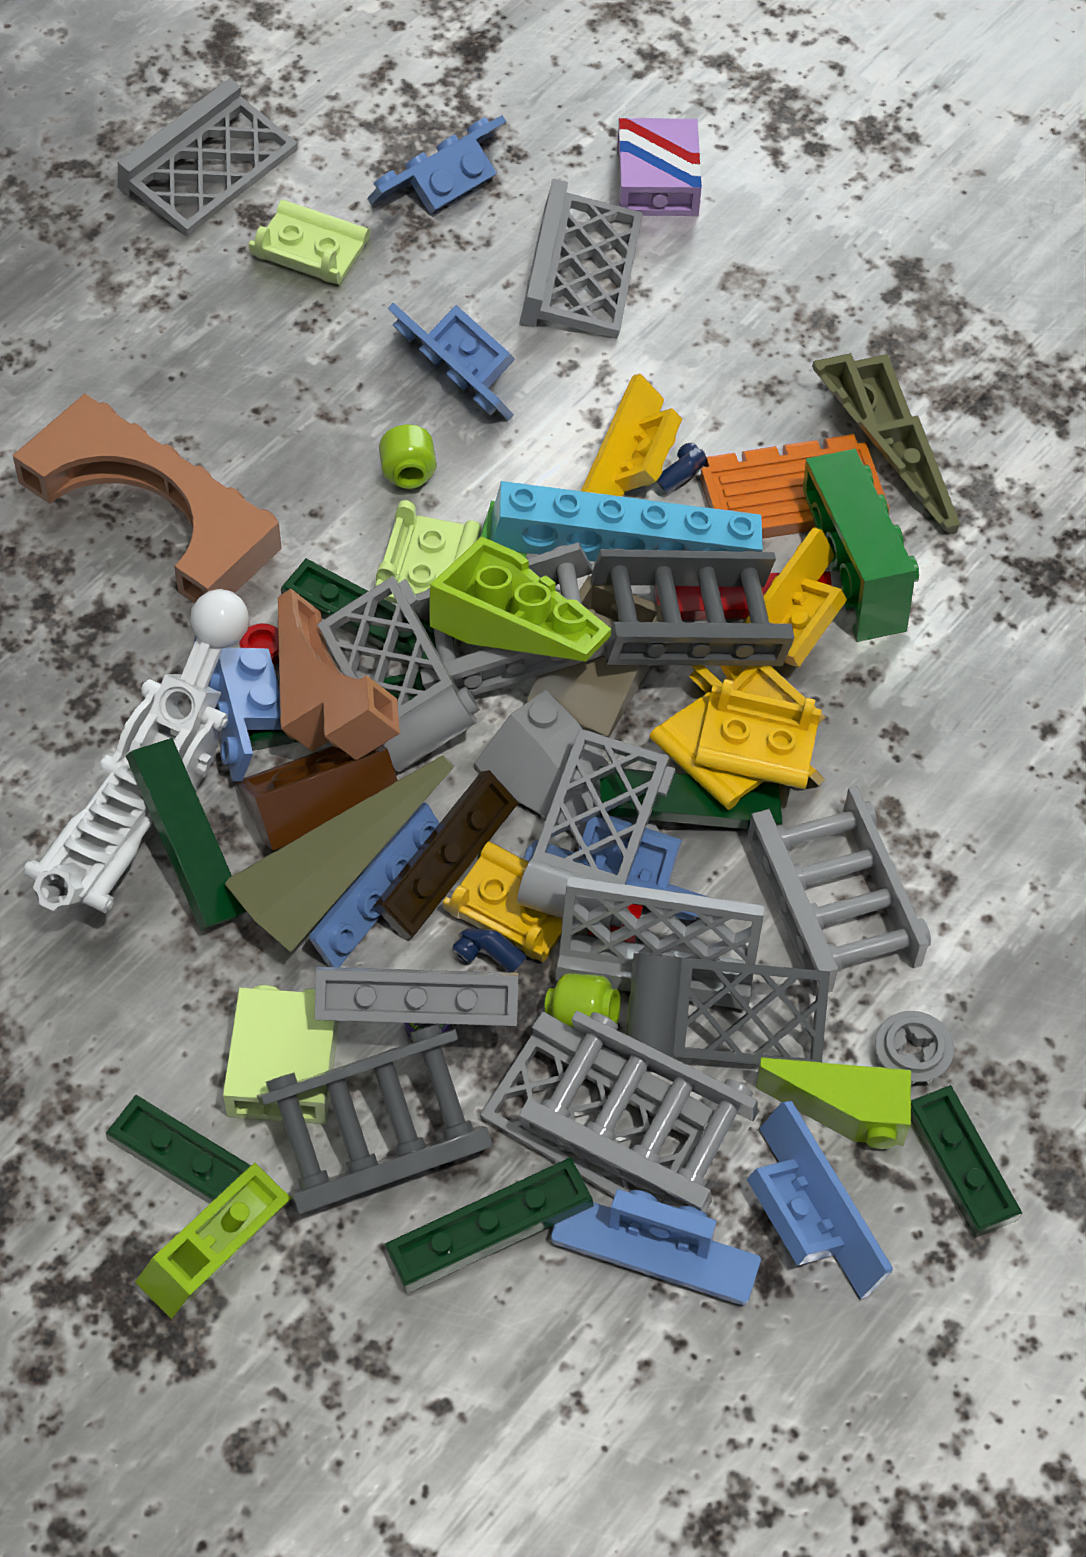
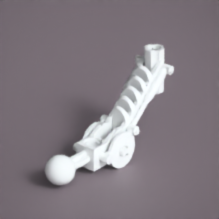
M216 589L208 591L199 597L191 608L190 623L197 639L182 675L165 674L161 684L151 679L143 684L141 690L142 696L145 699L125 723L115 754L113 756L107 755L101 760L100 770L109 773V776L85 809L68 822L41 861L32 860L26 862L24 875L36 880L33 889L38 894L39 905L52 911L82 904L91 906L103 913L112 908L114 897L108 894L136 856L142 837L153 823V819L125 757L130 751L173 738L195 790L209 773V767L214 762V754L218 743V731L226 727L228 715L215 709L221 692L208 687L222 649L231 647L240 641L247 632L250 616L246 605L232 591ZM183 693L189 696L192 703L191 712L186 717L181 715L177 705L178 699ZM171 729L178 731V735H171Z

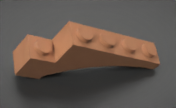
M289 589L278 597L277 623L279 633L281 729L289 738L299 741L312 752L330 742L334 747L341 748L355 760H358L400 734L398 699L367 675L361 679H355L342 674L338 670L328 651L326 640L317 625L322 621L321 612L294 590Z

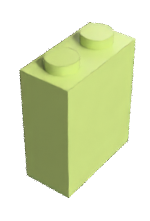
M258 985L254 988L239 987L223 1092L227 1117L283 1121L277 1101L266 1105L259 1104L257 1095L268 1091L265 1082L295 1072L297 1081L334 1069L339 1021L315 1020V989L294 992L281 991L269 985ZM326 1085L296 1094L305 1123L327 1124L330 1097Z

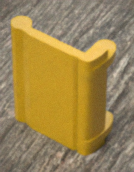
M724 679L722 687L713 685L695 764L805 790L817 727L822 712L821 709L814 708L815 699L806 698L804 705H799L731 689L733 680Z
M708 692L668 718L661 725L655 727L650 733L649 738L727 810H730L738 803L741 797L761 783L771 782L695 764L711 695Z
M488 841L481 852L480 858L463 882L456 888L451 899L446 897L443 900V909L449 912L451 916L459 920L462 919L479 929L498 931L520 951L524 952L526 956L543 963L561 938L563 919L517 904L519 887L529 862Z

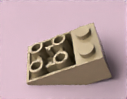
M588 575L579 590L581 603L612 629L613 623L619 622L612 585H592L591 576ZM633 594L637 620L639 622H663L660 605ZM604 655L537 676L526 703L547 690L575 718L583 730L610 737L652 665H607Z

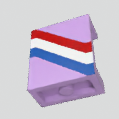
M619 118L617 153L620 154L621 179L619 206L643 212L642 216H699L702 184L698 119Z

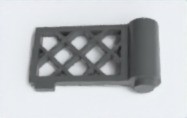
M634 953L626 1035L670 1057L760 1064L761 1057L822 1062L830 971ZM692 969L712 970L724 985L722 989L704 1004L690 990ZM721 971L740 974L729 982ZM749 974L761 975L773 991L751 1009L734 987ZM770 976L788 977V979L777 986ZM798 979L817 980L815 1001L800 1013L783 991ZM730 992L745 1010L746 1014L724 1031L707 1009ZM778 996L795 1018L773 1036L756 1014ZM689 999H691L698 1009L688 1016ZM814 1012L812 1028L805 1018ZM703 1014L720 1036L704 1049L685 1047L687 1026ZM750 1019L755 1022L769 1039L754 1053L741 1052L730 1038L734 1032ZM798 1024H801L812 1037L810 1058L791 1057L778 1041ZM725 1041L733 1051L714 1049ZM774 1046L782 1056L764 1053Z

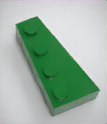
M856 449L806 458L803 492L816 528L823 530L834 552V558L829 565L832 572L840 570L842 591L847 599L844 604L845 610L852 608L855 610L856 623L853 625L852 630L856 641L861 642L907 632L914 582L919 580V567L913 555L909 556L904 547L903 534L899 525H893L889 517L888 505L884 495H878L874 487L873 475L869 465H863Z

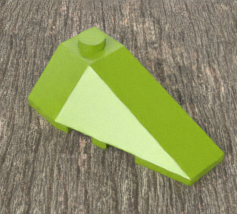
M482 536L430 584V627L467 644L586 662L611 636V628L575 599H566L556 591V583L547 575L540 578L529 569V561L524 556Z

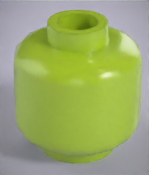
M403 424L389 429L381 437L378 447L383 476L389 483L398 487L412 489L423 485L434 475L437 462L433 438L426 429L418 425Z
M580 973L564 974L558 980L555 988H549L547 991L545 1013L573 1029L572 1018L576 1010L589 1017L592 1012L602 1014L616 1024L619 1019L620 994L617 989L612 988L610 981L605 976Z

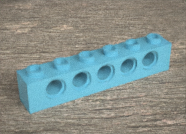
M506 481L500 482L492 511L491 541L522 553L540 555L552 551L556 547L568 546L577 542L580 543L588 560L596 562L600 549L762 552L763 550L762 519L760 514Z

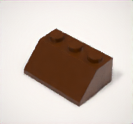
M382 745L358 760H355L341 748L331 746L244 778L243 781H236V784L262 841L269 848L275 850L281 849L354 805L375 795L398 781L389 751Z

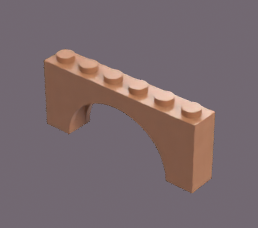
M85 393L12 455L18 482L49 504L64 494L81 487L94 484L118 483L149 490L176 506L186 517L193 529L191 542L185 554L174 566L178 592L193 603H196L199 597L211 590L223 589L235 593L282 549L279 522L271 512L266 509H258L246 501L235 488L225 487L213 479L206 469L198 465H192L180 457L173 447L168 444L162 445L150 437L140 425L136 423L130 424L118 416L108 404L104 402L99 403Z

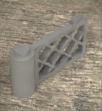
M392 576L317 625L344 675L361 679L356 674L361 655L380 658L373 680L388 692L400 694L398 698L400 734L382 744L389 751L393 767L396 771L400 772L475 725L477 720L474 714L480 711V708L466 687L458 690L413 609L420 602L406 579L398 582ZM393 594L397 601L393 619L387 620L374 617L378 602ZM404 615L409 624L402 623ZM348 621L360 623L354 645L339 642L334 630ZM371 625L389 628L383 651L364 647ZM399 631L415 633L417 640L412 656L393 653ZM345 651H346V652H351V655H350V658H349V659H348V657H347ZM423 652L426 653L428 659L422 658ZM390 660L409 664L402 686L383 683ZM419 666L435 670L440 679L438 683L425 691L412 689Z
M579 728L534 855L524 872L518 891L517 904L563 919L568 876L626 885L657 795L667 797L675 768L668 766L669 756ZM585 745L605 750L611 764L587 775L580 761ZM614 753L625 757L620 760H617ZM636 761L656 766L651 780L632 789L622 769ZM576 770H578L582 778L573 781ZM616 772L626 792L602 803L592 782ZM586 786L596 807L572 818L565 805L567 795ZM646 793L641 806L637 797ZM631 800L638 813L636 824L617 832L606 811ZM562 812L566 821L557 825ZM601 814L611 836L587 847L576 826ZM571 829L581 849L565 858L547 853L552 837ZM631 836L626 849L622 840ZM616 843L623 857L618 875L598 869L591 855ZM585 858L589 866L578 863L577 861ZM576 895V900L589 912L603 905L597 898ZM614 914L600 920L610 932L613 926L621 928L623 925Z

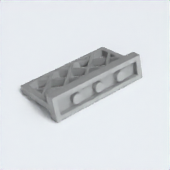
M229 78L118 162L117 188L128 197L134 193L185 236H188L296 152L298 143L242 98L241 86ZM241 113L252 122L253 128L230 127V120ZM208 137L225 138V149L202 148V141ZM230 138L253 139V150L230 149ZM258 139L274 140L281 147L276 151H258ZM180 158L197 159L198 171L174 170V163ZM202 159L226 160V172L203 171ZM231 160L254 161V168L248 173L231 172ZM151 180H170V192H153L146 184ZM174 181H197L198 193L174 192ZM203 182L226 183V190L221 194H203ZM175 203L198 204V212L187 220L175 210Z
M553 178L543 212L519 324L535 328L537 319H542L618 339L643 212L567 193L568 182ZM570 208L586 212L591 219L579 224L571 215ZM614 220L631 224V228L618 234L609 222ZM599 227L608 239L595 243L587 232ZM577 237L585 248L573 253L564 241ZM616 247L624 259L612 263L603 251ZM593 256L602 268L589 273L580 261ZM570 266L580 278L567 283L557 271ZM609 276L619 288L606 293L597 281ZM587 286L596 298L583 303L574 291ZM564 296L573 308L565 311L550 307V302ZM604 306L613 317V321L608 322L596 319L591 311Z
M568 876L555 980L558 981L562 975L568 973L602 975L610 981L613 989L630 992L634 953L755 964L765 906ZM576 895L597 898L603 905L589 912L576 900ZM631 904L645 905L652 912L637 919L625 907ZM681 911L692 912L700 920L685 926L675 914ZM614 914L625 926L610 932L600 920ZM730 919L751 921L752 926L735 934L724 922ZM662 921L674 933L659 940L648 928ZM587 927L598 938L576 935L574 933ZM712 929L722 941L707 947L697 935ZM636 935L646 945L622 941ZM684 942L694 952L674 950L671 948ZM734 950L743 960L720 956ZM692 969L690 990L701 1003H705L724 987L712 970ZM721 971L729 982L740 974ZM749 974L734 987L748 1005L754 974ZM730 992L713 1004L743 1009Z
M317 967L315 1020L517 1026L519 973Z
M542 1011L532 1026L533 1034L480 1116L482 1120L554 1163H559L569 1158L570 1156L566 1154L571 1152L559 1146L553 1147L544 1142L543 1138L536 1137L524 1130L521 1120L511 1122L497 1114L506 1098L527 1094L528 1098L534 1100L532 1092L558 1086L564 1075L562 1065L568 1068L585 1037L582 1033ZM602 1046L585 1079L598 1086L601 1101L572 1107L570 1104L568 1111H570L571 1115L569 1118L575 1121L576 1116L602 1110L607 1100L604 1089L611 1093L628 1060ZM538 1050L555 1060L559 1076L530 1083L526 1067ZM648 1071L644 1072L628 1104L640 1110L644 1126L619 1132L613 1130V1133L616 1135L615 1142L646 1134L651 1125L649 1124L647 1114L653 1118L655 1117L671 1087L669 1083ZM521 1075H523L524 1084L515 1086ZM689 1095L672 1129L688 1137L679 1153L660 1157V1165L672 1164L669 1169L676 1173L680 1167L685 1168L714 1114V1109ZM579 1157L580 1162L572 1158L582 1179L612 1197L615 1196L617 1189L630 1192L626 1180L621 1178V1187L609 1180L618 1176L608 1171L597 1173L588 1168L585 1160ZM653 1195L654 1197L657 1198L658 1202H660V1203H663V1202H664L663 1199H661V1198H659V1197Z

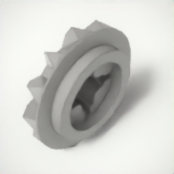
M903 1011L890 1016L880 1026L874 1043L877 1052V1063H882L885 1068L911 1070V1085L915 1082H927L930 1085L935 1078L946 1074L954 1055L953 1039L945 1025L937 1018L920 1011ZM906 1036L909 1041H912L914 1046L923 1045L925 1047L920 1057L921 1062L912 1053L904 1054L902 1052L907 1043Z

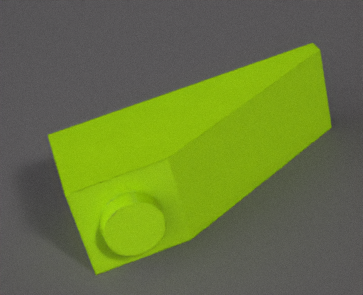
M763 1057L760 1059L756 1078V1088L780 1102L792 1101L799 1112L853 1142H864L870 1147L877 1149H888L896 1145L904 1146L911 1125V1070Z
M254 1162L152 1257L135 1283L172 1319L289 1202L291 1197Z

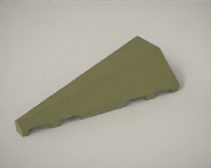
M849 353L813 361L812 368L944 531L951 534L957 533L960 522L919 416H911L888 354L854 361L852 354Z
M441 755L434 761L401 778L375 795L361 801L304 834L302 837L231 876L225 885L253 920L292 952L455 765L444 755Z

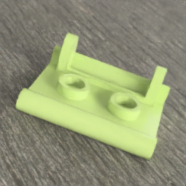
M282 199L278 204L277 213L267 228L260 226L256 232L255 241L251 240L249 242V251L251 255L256 256L258 259L267 260L317 277L330 284L340 285L368 242L371 230Z
M408 500L399 502L395 513V524L386 553L376 573L375 587L394 576L398 582L406 579L415 594L426 591L430 588V584L479 539L482 529L481 524L473 520L461 524L416 515L414 503ZM393 594L384 598L388 602L397 603Z

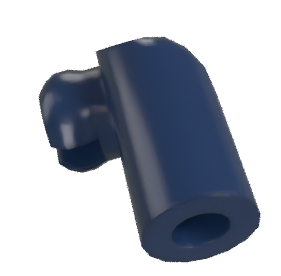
M695 443L682 445L677 453L679 460L662 471L657 483L666 494L690 479L705 466L706 454Z
M467 928L458 934L460 939L452 947L454 955L465 963L474 961L478 953L491 956L510 973L516 971L526 958V955L501 933L491 929Z

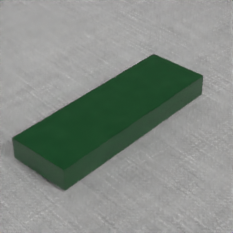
M952 1085L911 1100V1122L974 1238L1020 1220L1023 1213Z
M138 1095L133 1097L105 1133L109 1142L209 1204L251 1166Z

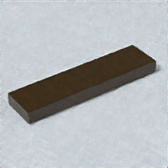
M490 770L479 773L373 905L403 939H411L415 936L482 851L485 844L493 837L519 804Z

